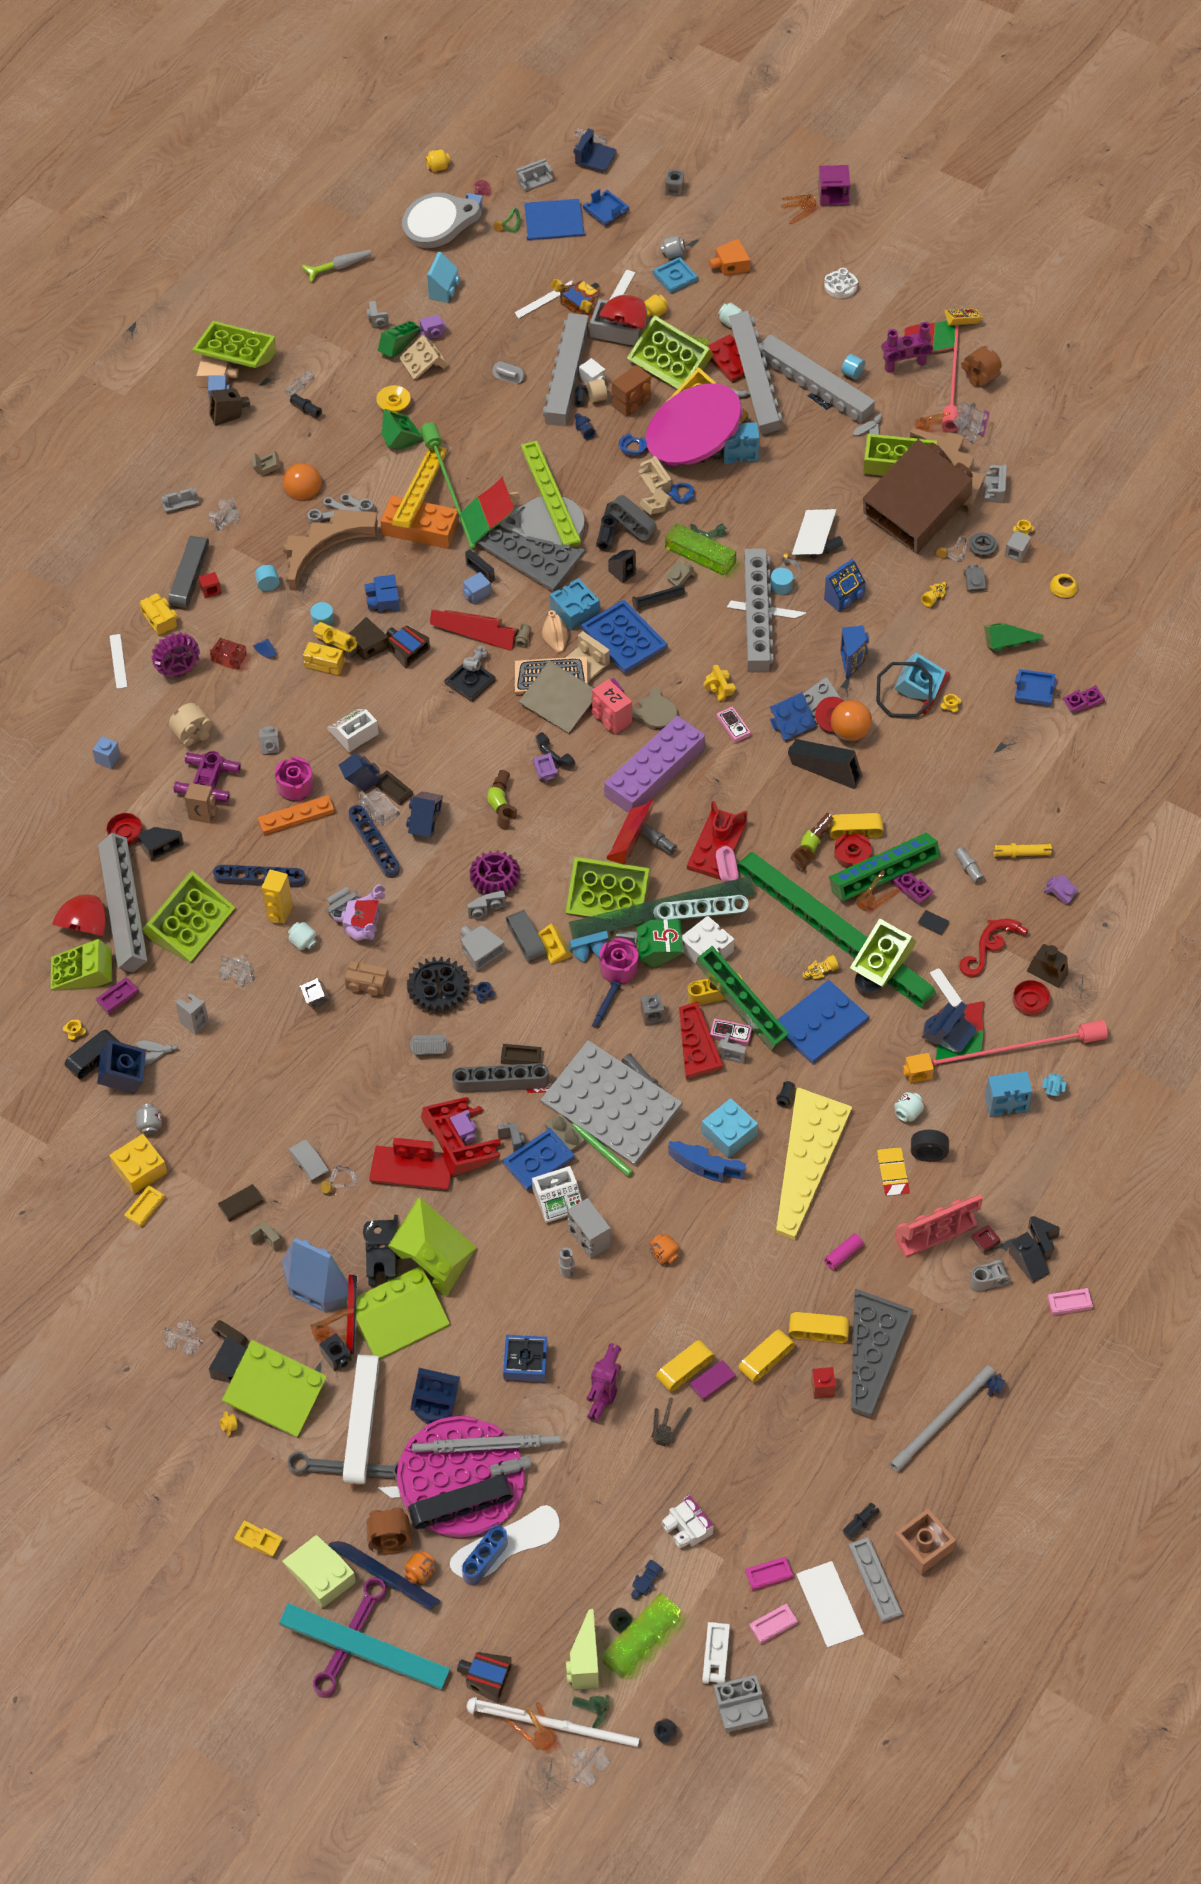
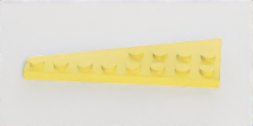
M797 1088L776 1234L793 1240L796 1239L852 1112V1106Z

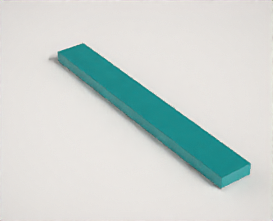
M289 1603L279 1622L280 1626L438 1690H442L450 1668Z

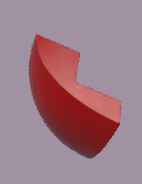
M619 295L604 305L599 317L612 323H623L633 329H643L646 320V306L639 297Z
M84 894L73 897L58 910L52 925L103 936L105 928L103 904L95 895Z

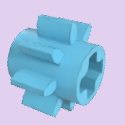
M1049 1073L1048 1078L1044 1077L1042 1088H1046L1045 1093L1060 1096L1061 1091L1065 1092L1067 1081H1063L1064 1076Z

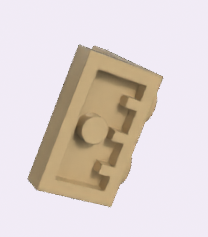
M425 335L420 337L399 357L415 380L433 364L436 367L439 365L443 369L449 365L436 345Z
M582 631L578 635V647L566 658L587 656L589 682L610 664V650Z

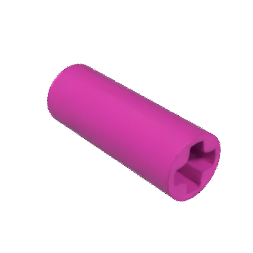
M852 1234L824 1258V1262L830 1269H836L864 1245L862 1239L857 1234Z

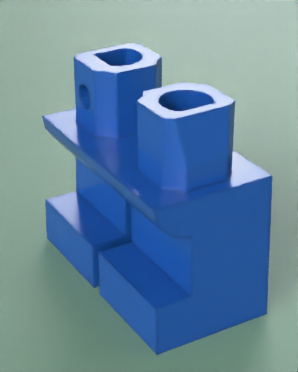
M395 574L373 577L374 583L365 584L366 596L376 595L374 597H367L368 609L378 608V613H382L384 609H392L393 612L400 611Z

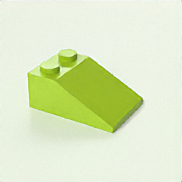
M879 919L850 966V969L883 987L904 963L917 942L912 936Z

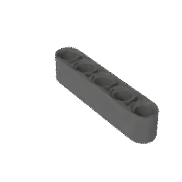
M189 537L169 594V605L188 608L208 552V538Z
M540 1063L460 1067L452 1072V1082L455 1091L460 1093L540 1089L549 1084V1070L546 1065Z

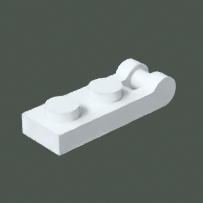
M708 1622L702 1679L704 1684H709V1682L725 1683L730 1624ZM710 1668H719V1674L710 1673Z

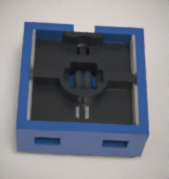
M506 1335L503 1379L545 1382L548 1338L543 1336Z

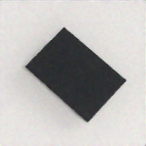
M925 910L917 923L925 926L926 929L929 928L931 931L942 934L949 921Z

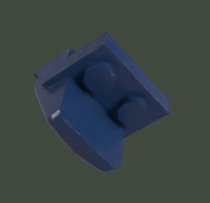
M961 1001L954 1007L948 1002L939 1013L925 1021L921 1037L956 1053L961 1052L976 1032V1027L964 1018L966 1015L964 1010L967 1008V1005Z
M419 1368L410 1410L414 1411L415 1415L426 1424L452 1417L460 1377Z

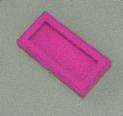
M786 1557L745 1569L752 1591L793 1579V1574Z

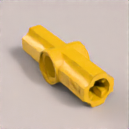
M323 622L314 625L313 632L315 637L324 640L325 643L335 645L348 652L356 648L358 642L355 637L347 634L344 630L336 629Z

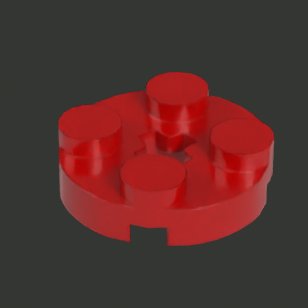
M859 833L848 836L844 834L835 842L834 857L843 866L851 867L871 858V843L868 838ZM854 848L857 849L855 853H852L849 850H853Z

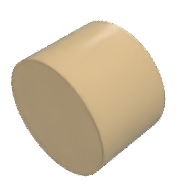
M602 378L587 382L588 394L592 403L608 398L606 385Z

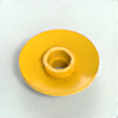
M396 385L381 389L376 397L377 404L382 410L388 409L394 412L405 409L411 399L409 392L405 388Z

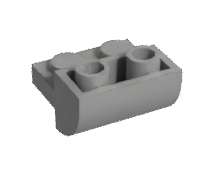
M756 1675L713 1685L715 1701L725 1733L768 1722V1715Z

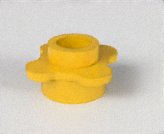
M1020 520L1017 526L1013 527V531L1028 535L1034 531V527L1028 520Z
M954 694L945 695L941 708L957 712L961 699Z
M71 1020L63 1027V1031L68 1034L69 1040H75L76 1037L86 1033L85 1028L81 1026L80 1020Z
M224 1411V1416L220 1419V1426L223 1431H226L227 1436H230L231 1431L237 1430V1421L234 1414L228 1415L227 1411Z

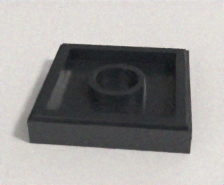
M461 664L444 681L448 687L470 702H473L496 681V676L481 666L478 671H469L463 668V664Z

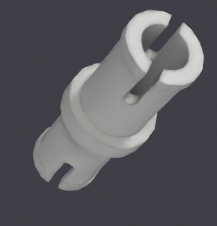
M965 847L957 849L954 854L963 865V870L968 872L974 883L981 882L985 876L977 867L975 859L970 857Z
M567 1247L562 1248V1251H560L558 1261L559 1268L561 1269L560 1274L564 1278H570L571 1274L573 1275V1267L575 1265L574 1258L572 1257L573 1252Z

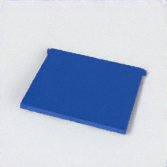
M579 199L524 203L528 234L526 240L585 236Z

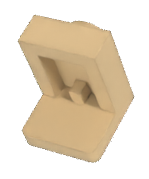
M657 488L653 497L641 499L639 505L650 515L665 512L670 497L663 490Z

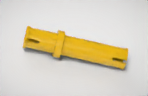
M1011 843L1010 845H994L993 849L1001 850V852H994V857L1011 856V858H1016V856H1051L1052 851H1044V849H1052L1051 844L1016 845Z

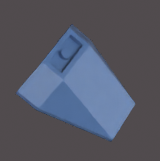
M295 1238L281 1261L290 1296L325 1313L348 1307V1281L332 1255L323 1248L318 1249L307 1240L301 1241Z

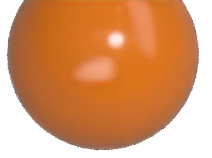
M294 464L286 470L283 476L284 491L292 499L308 500L315 497L321 490V476L317 469L310 464Z
M847 700L835 707L831 715V727L834 733L845 741L862 739L868 734L872 726L870 710L862 702L856 700Z

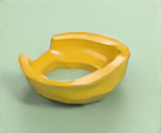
M1058 574L1052 578L1050 589L1056 596L1068 598L1073 597L1077 593L1078 585L1069 574ZM1059 579H1071L1073 584L1069 587L1062 586L1059 583Z

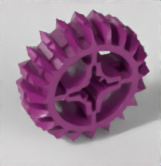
M180 631L177 634L172 632L171 636L165 634V638L163 640L159 639L160 643L155 644V649H152L153 655H151L153 666L165 677L173 678L175 675L177 677H180L181 674L186 675L188 670L192 671V666H197L196 661L200 660V650L197 642H195L192 636H189L187 633L182 634Z
M490 850L489 854L483 852L482 857L477 856L476 861H472V867L469 870L472 886L477 888L478 893L483 892L484 895L504 891V894L508 895V890L513 891L514 886H518L520 867L517 860L513 859L512 854L507 856L505 851L500 854L498 850L496 853H492ZM506 870L509 871L508 876L505 875ZM482 871L485 872V876H484V877H482V876L480 875V874L482 873Z

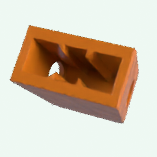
M738 238L715 249V258L709 259V266L711 269L719 267L723 275L750 272V258Z

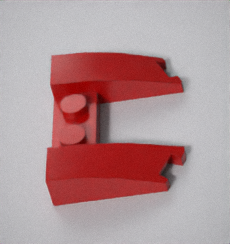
M468 1097L425 1106L420 1116L428 1132H433L445 1153V1163L453 1176L479 1168L500 1158V1153H495L496 1147H500V1138L465 1146L452 1124L450 1117L466 1110L469 1111L470 1118L482 1113L483 1109L481 1106L472 1109L467 1105Z

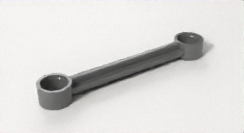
M294 1452L288 1458L289 1471L295 1476H303L308 1471L343 1474L344 1461L309 1459L303 1452ZM296 1459H304L306 1461V1465L302 1469H294L291 1466L292 1462ZM399 1462L394 1466L368 1463L366 1476L394 1478L397 1482L396 1473Z

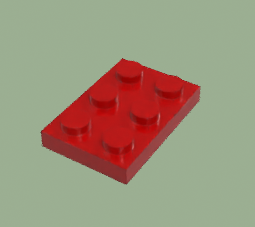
M730 334L707 346L713 352L710 361L731 383L745 377L736 341Z

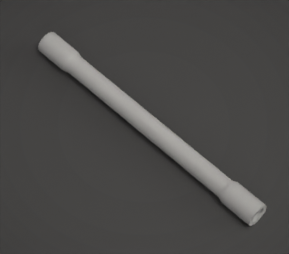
M986 1365L975 1376L974 1380L889 1463L891 1468L899 1472L911 1460L912 1456L996 1374L994 1369Z

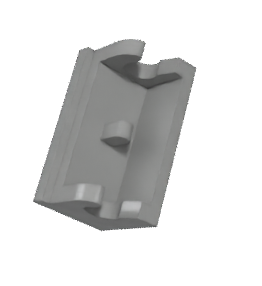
M544 158L516 169V179L523 191L527 192L553 182V176L550 174L552 169Z
M1007 465L989 466V470H996V472H986L984 501L1004 503Z
M187 994V997L192 1002L185 1003L183 1000L178 999L176 1001L180 1023L194 1034H197L209 1023L205 1001H200L193 994Z

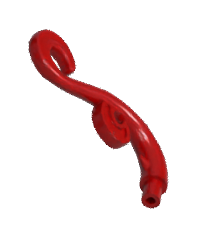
M1013 919L988 920L987 922L990 924L984 929L979 940L978 968L971 969L968 967L969 963H976L977 959L973 956H967L960 961L959 969L961 973L968 977L980 975L985 966L986 949L997 952L1004 947L1005 941L1000 935H993L992 939L994 941H989V937L997 930L1005 929L1006 932L1011 930L1026 936L1029 929Z

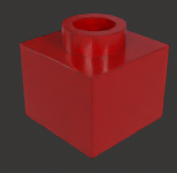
M216 572L198 577L204 598L221 594L220 582Z

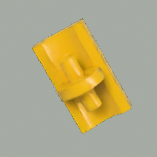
M713 665V671L706 676L703 685L706 690L715 692L718 701L722 702L726 696L734 694L736 687L734 683H727L729 680L727 670H720L718 665Z

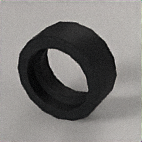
M937 1130L917 1131L911 1137V1154L916 1159L926 1162L943 1160L949 1153V1138L945 1133Z

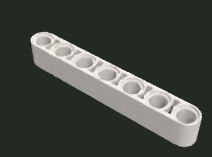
M358 1355L343 1469V1483L365 1484L379 1373V1356Z

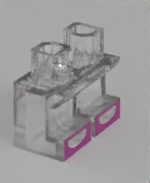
M963 401L957 406V411L961 414L954 418L953 423L959 427L957 433L974 444L984 437L990 413L985 409L980 411L975 408V402L968 405Z

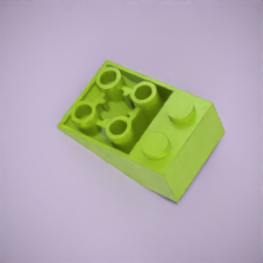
M99 939L51 957V990L95 988L112 982V949Z

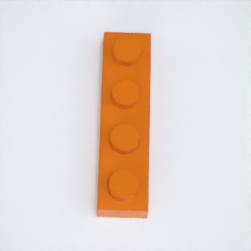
M329 795L260 816L258 817V822L265 836L334 814L335 811Z

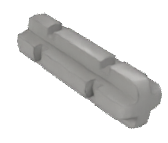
M526 1455L520 1457V1460L516 1458L501 1462V1465H491L490 1473L492 1477H496L502 1473L506 1475L520 1471V1468H523V1470L530 1468V1457Z

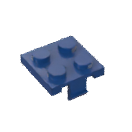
M600 188L590 194L591 202L583 205V209L604 226L629 210V206L609 190H605L600 195Z
M1019 669L1015 679V684H1017L1015 701L1051 706L1053 689H1056L1057 684L1055 674Z
M803 692L769 707L775 717L770 719L774 730L780 729L783 741L816 726Z

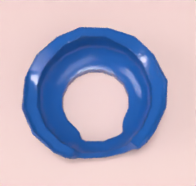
M626 434L620 438L619 447L628 456H638L646 449L647 441L644 437L640 439L633 437L631 434ZM631 442L639 444L638 451L628 450L626 447Z

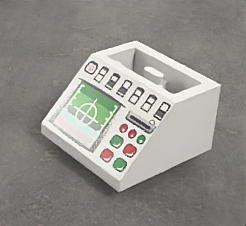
M356 709L327 727L328 731L348 752H351L379 734L377 720L366 709Z
M570 1166L532 1178L533 1192L546 1223L567 1217V1210L582 1202L578 1185Z

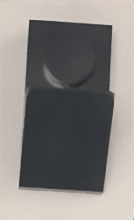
M1032 1216L1028 1224L1031 1235L1040 1247L1044 1259H1051L1052 1251L1054 1250V1244L1051 1239L1059 1236L1060 1227Z

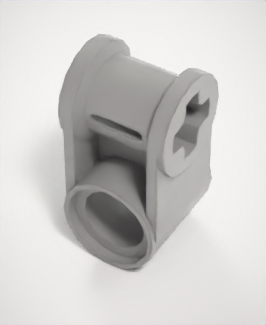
M996 1260L975 1267L969 1281L970 1287L974 1291L981 1292L1008 1284L1011 1281V1277L1007 1275L1004 1269V1261Z

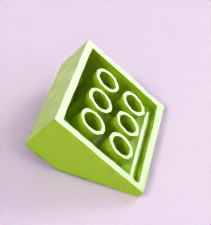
M654 315L627 359L679 389L698 367L701 370L706 367L713 356V352L707 346Z
M212 321L192 349V352L257 368L269 363L275 355V336Z
M574 857L565 913L641 925L650 882V868Z
M191 871L142 928V932L154 943L190 963L235 909V906L196 873Z
M421 1266L357 1296L356 1326L372 1355L379 1356V1360L450 1326L435 1291Z
M251 1340L221 1401L297 1438L327 1376Z

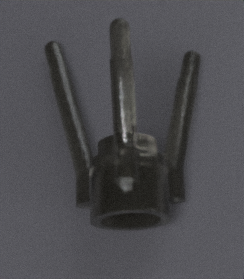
M673 1397L669 1398L663 1423L659 1427V1409L655 1408L651 1437L654 1443L661 1446H668L669 1443H674L678 1431L692 1410L691 1407L687 1408L674 1431L671 1432V1427L667 1426Z

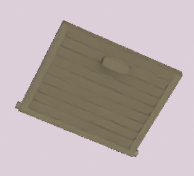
M547 661L546 666L519 700V703L570 734L591 706L592 690L594 688L551 661Z

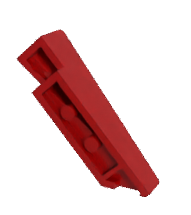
M431 610V625L507 650H512L518 633V628L501 626V618L451 610Z
M651 799L645 805L630 809L612 850L607 855V860L625 865L653 809L654 799Z

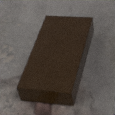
M387 770L380 775L382 780L375 784L377 788L398 805H401L413 795V791Z
M503 1044L501 1064L540 1063L542 1047Z
M252 1184L218 1203V1206L227 1220L231 1221L264 1201Z

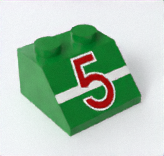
M650 920L636 927L639 960L649 966L656 968L684 953L680 920Z

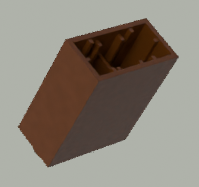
M919 439L914 442L863 497V514L916 554L972 495L973 477L972 472L964 464L958 462L954 466L945 459V452L937 444L931 442L927 446Z

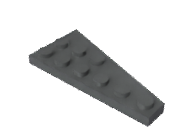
M495 528L486 533L476 543V545L552 592L558 589L586 554V550L582 548L575 549L569 545L564 544L562 546L554 544L552 541L530 536L523 537L517 533L510 534Z
M855 1289L851 1411L871 1418L913 1314V1309Z

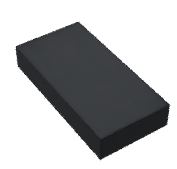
M470 549L465 552L466 565L476 573L481 572L490 583L495 580L494 568Z

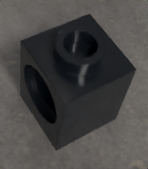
M337 1333L319 1344L322 1356L334 1371L346 1367L352 1360L350 1350ZM334 1352H341L337 1356L332 1355Z

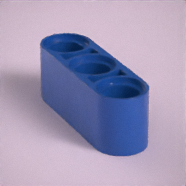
M492 1527L463 1562L462 1576L467 1584L475 1585L479 1583L506 1549L508 1538L504 1527ZM496 1536H500L503 1538L501 1541L493 1540V1538ZM482 1553L490 1554L487 1558L480 1557ZM470 1569H475L477 1571L473 1575L466 1573Z

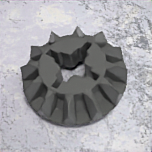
M987 533L974 534L969 540V550H972L974 554H979L980 557L982 555L989 556L990 553L994 554L995 549H997L996 539ZM982 542L985 544L984 548H981Z

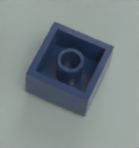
M109 1039L100 1051L97 1084L135 1094L143 1083L146 1050Z

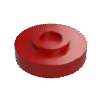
M827 697L819 702L815 710V718L821 728L833 731L831 727L832 712L844 700L839 697Z
M120 813L109 820L106 830L107 835L114 833L126 837L129 846L139 840L138 835L143 832V827L136 815Z
M1026 980L1015 987L1012 997L1013 1004L1023 1014L1038 1015L1047 1009L1050 1002V992L1041 982Z

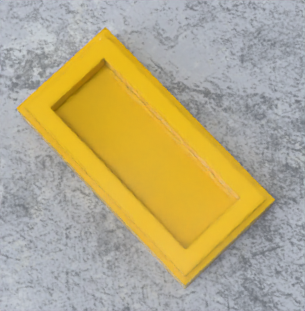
M148 1185L124 1214L125 1219L141 1228L163 1202L165 1195Z

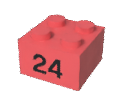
M610 679L592 690V714L596 719H600L607 730H611L616 735L632 724V701Z

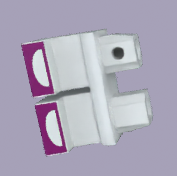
M690 1495L684 1498L683 1502L677 1507L669 1509V1515L662 1520V1526L666 1532L669 1533L675 1528L680 1531L673 1536V1540L679 1548L688 1544L693 1547L713 1535V1524Z

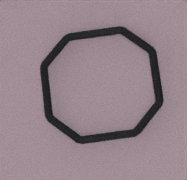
M891 662L877 676L876 702L890 717H918L932 703L933 677L919 662ZM893 665L918 666L929 677L928 703L916 714L891 713L880 702L881 676Z

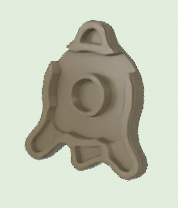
M653 688L650 691L649 697L639 700L641 708L632 709V720L641 721L645 726L653 730L667 726L677 716L675 705L670 700L664 698L658 688Z

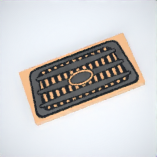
M587 656L515 661L516 695L525 694L546 666L547 661H551L588 684Z

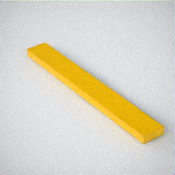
M439 447L438 450L443 461L447 454V448ZM428 449L392 520V525L410 528L440 468L435 450Z

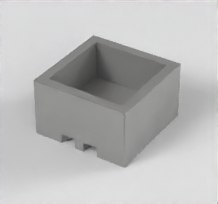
M588 1198L567 1210L568 1230L590 1259L611 1247L610 1227Z

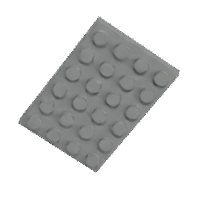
M589 1040L540 1100L542 1104L557 1114L561 1113L567 1121L580 1126L604 1146L636 1166L683 1106L680 1100Z

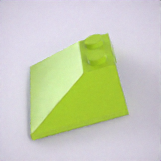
M420 1197L417 1198L388 1245L402 1259L412 1258L432 1275L434 1280L431 1284L444 1296H448L477 1248Z

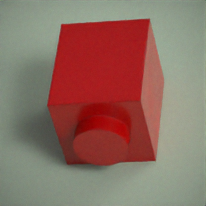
M833 1367L812 1369L811 1381L814 1399L835 1397L836 1383Z

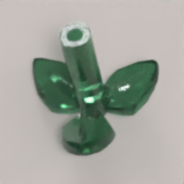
M606 1694L605 1699L602 1696H592L589 1698L590 1701L574 1697L572 1705L597 1713V1718L592 1728L599 1727L606 1718L605 1711H609V1694Z

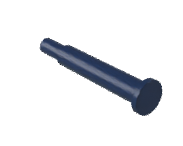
M611 981V987L592 1024L594 1028L598 1027L617 990L621 989V985L618 982Z

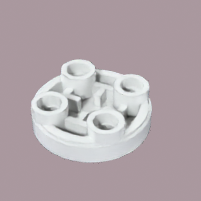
M840 268L838 271L825 276V291L834 298H848L857 291L858 280L846 268Z

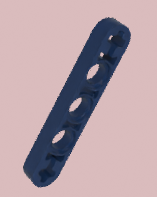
M360 805L352 806L349 809V819L380 870L388 878L396 877L399 874L398 861L365 808ZM355 813L361 816V820H359L358 816ZM363 825H369L371 827L367 831H363L360 829ZM373 838L379 840V842L376 844L369 843V841ZM380 852L387 853V856L383 858H380L377 855ZM388 862H389L390 867H391V868H394L393 870H391L390 868L387 867V863H388Z
M218 865L213 870L214 879L220 884L262 886L269 870L288 874L290 887H301L306 882L305 873L299 868ZM239 872L246 874L243 878L236 877V874ZM258 873L264 874V877L261 879H256L254 876Z

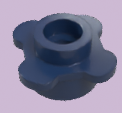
M480 982L473 987V992L476 993L479 1002L495 996V992L491 990L489 982Z
M1000 1373L996 1377L992 1376L987 1383V1388H989L988 1395H991V1393L999 1395L1002 1391L1005 1380L1001 1379L1002 1375Z

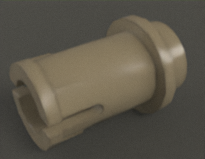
M528 624L520 625L519 633L515 637V644L518 647H525L529 642L528 637L531 626Z

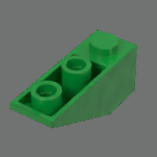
M407 321L382 332L377 351L389 357L400 354L420 332V327L415 322Z
M1002 622L984 626L987 647L994 649V651L1005 649L1004 646L1008 645L1018 647L1022 645V642L1026 641L1028 643L1039 642L1040 638H1044L1042 634Z

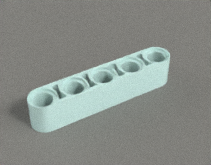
M742 895L664 902L654 908L653 914L657 920H679L738 914L748 908V900ZM735 900L741 902V909H737L734 906ZM717 901L723 904L722 911L716 909ZM698 903L704 905L705 911L703 913L697 910ZM680 905L686 908L685 915L679 913L678 908ZM661 907L667 909L668 914L666 917L660 914Z

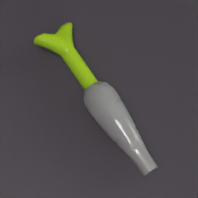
M370 249L362 252L334 257L332 262L317 267L302 265V268L310 275L309 280L313 283L318 273L333 268L337 270L346 268L372 254Z

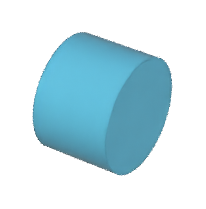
M850 354L842 365L841 373L856 380L865 368V361Z
M263 565L255 571L257 585L260 590L271 591L279 586L280 581L274 566Z
M787 568L775 569L771 573V590L778 595L788 594L793 587L792 572Z
M319 602L311 607L310 613L313 626L319 622L330 626L333 625L334 616L330 604Z

